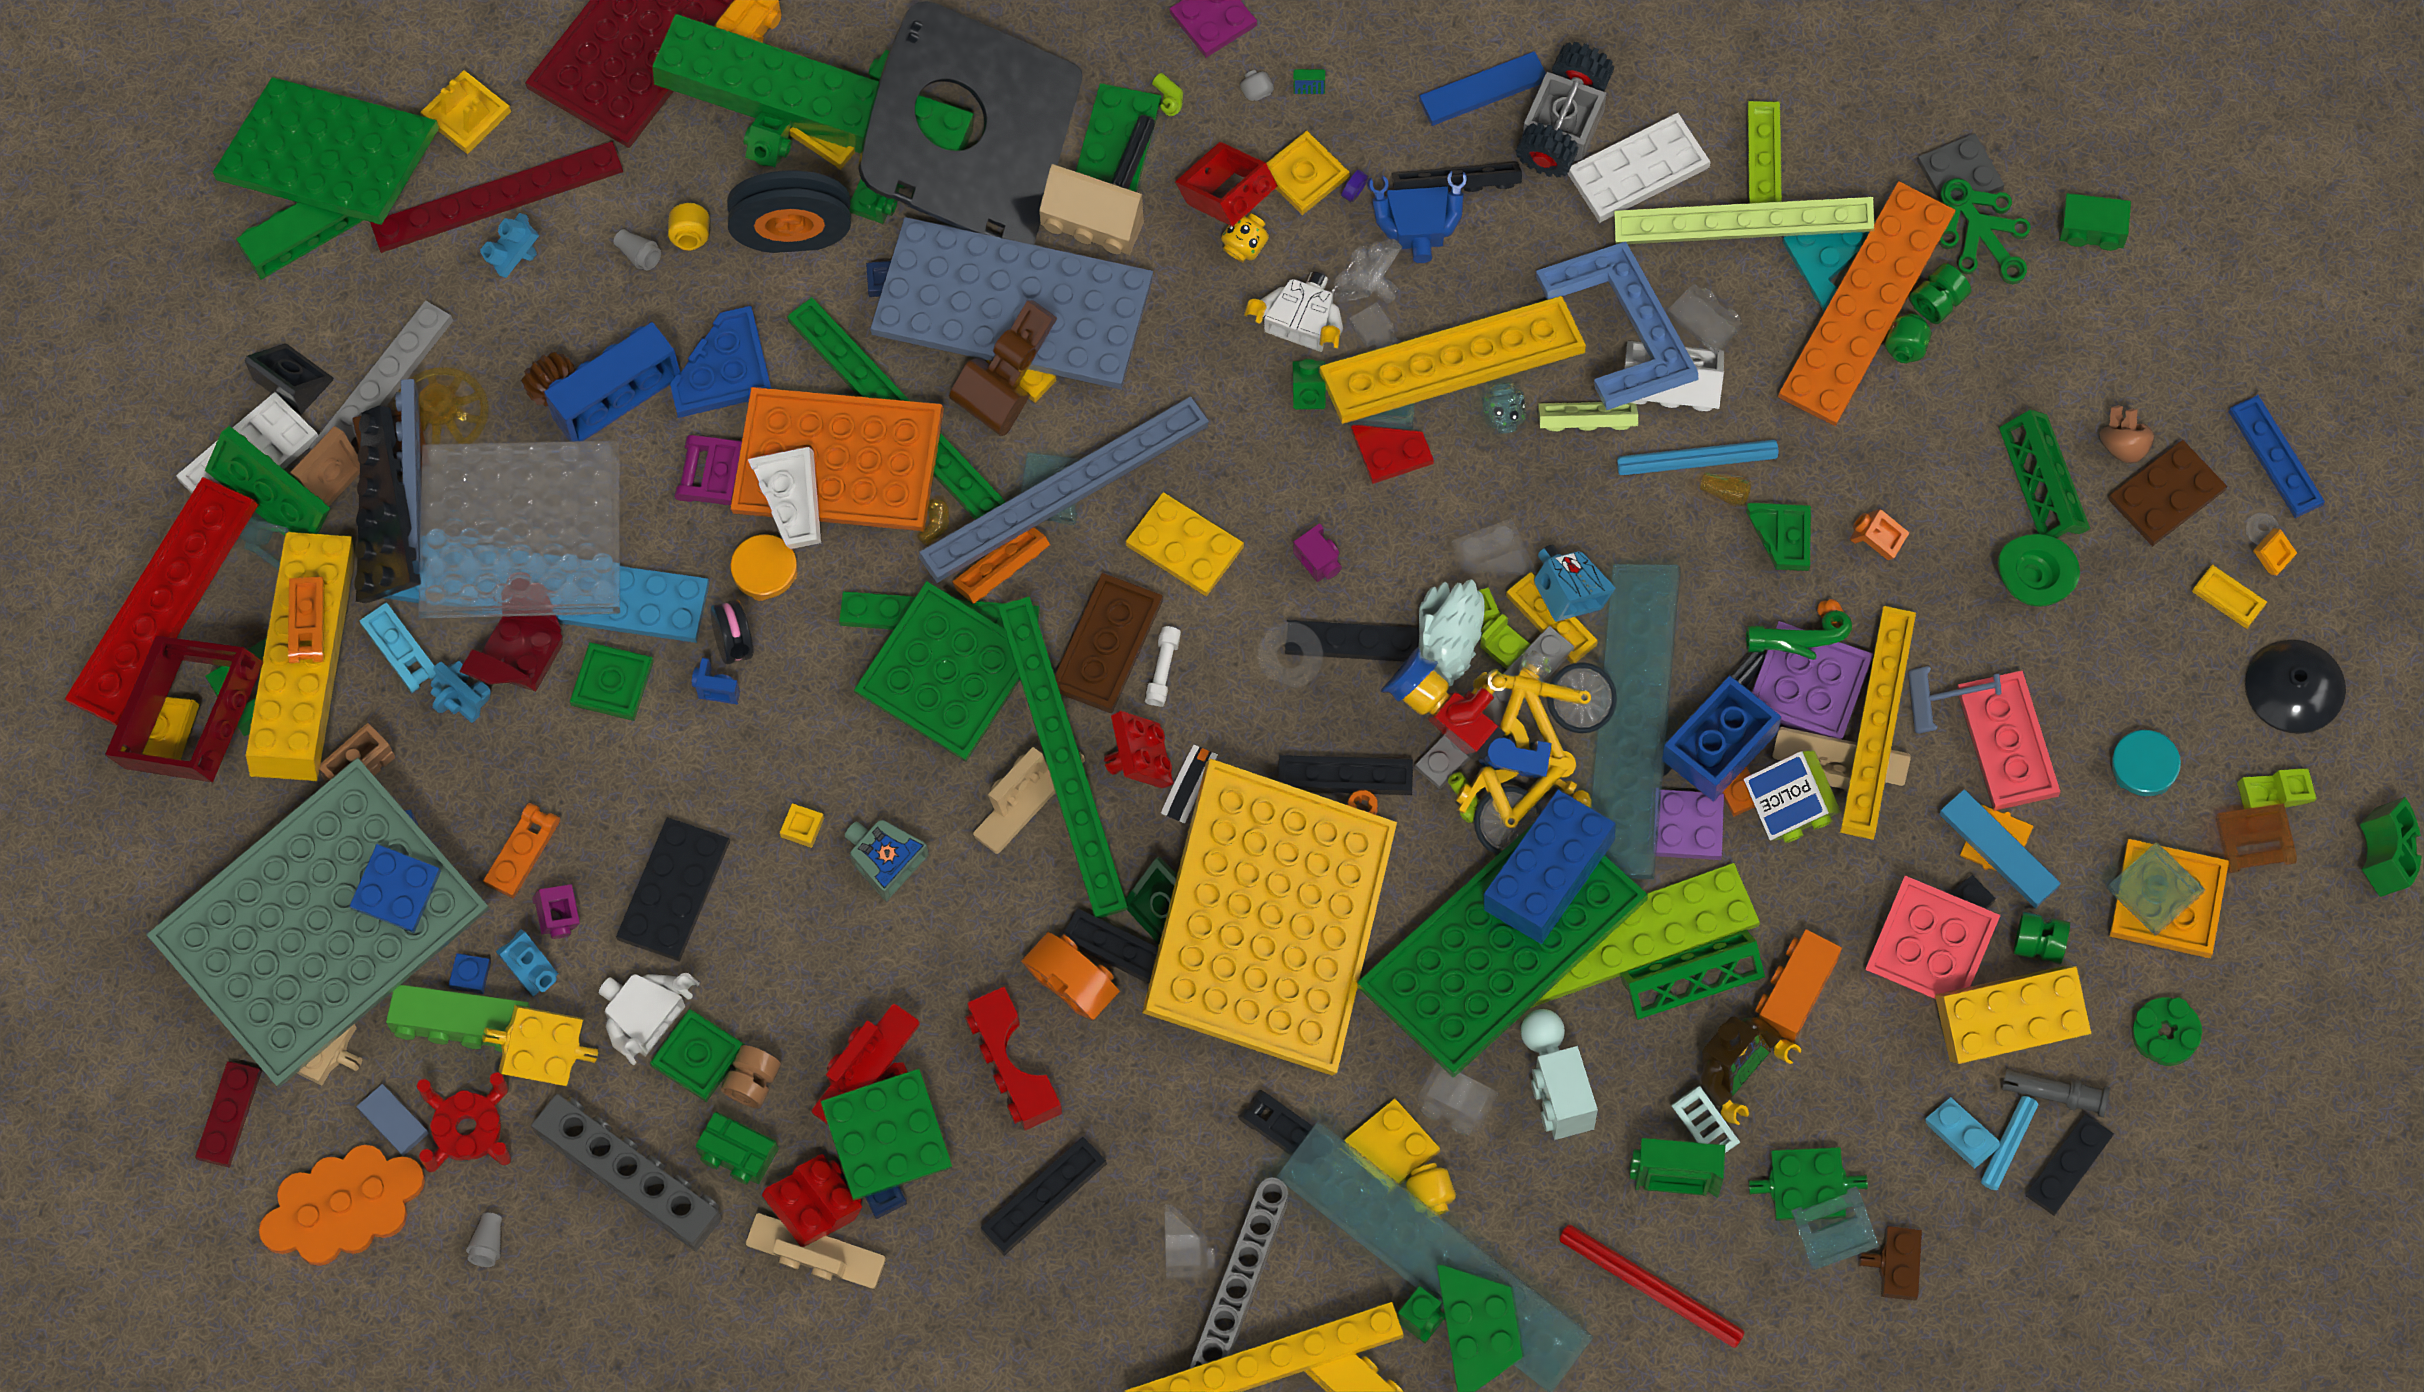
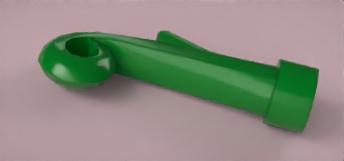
M1834 610L1824 615L1822 619L1824 630L1768 629L1763 626H1747L1746 649L1747 652L1777 650L1815 660L1817 657L1816 653L1807 648L1831 645L1844 640L1852 630V621L1846 613ZM1831 622H1838L1841 626L1836 628Z

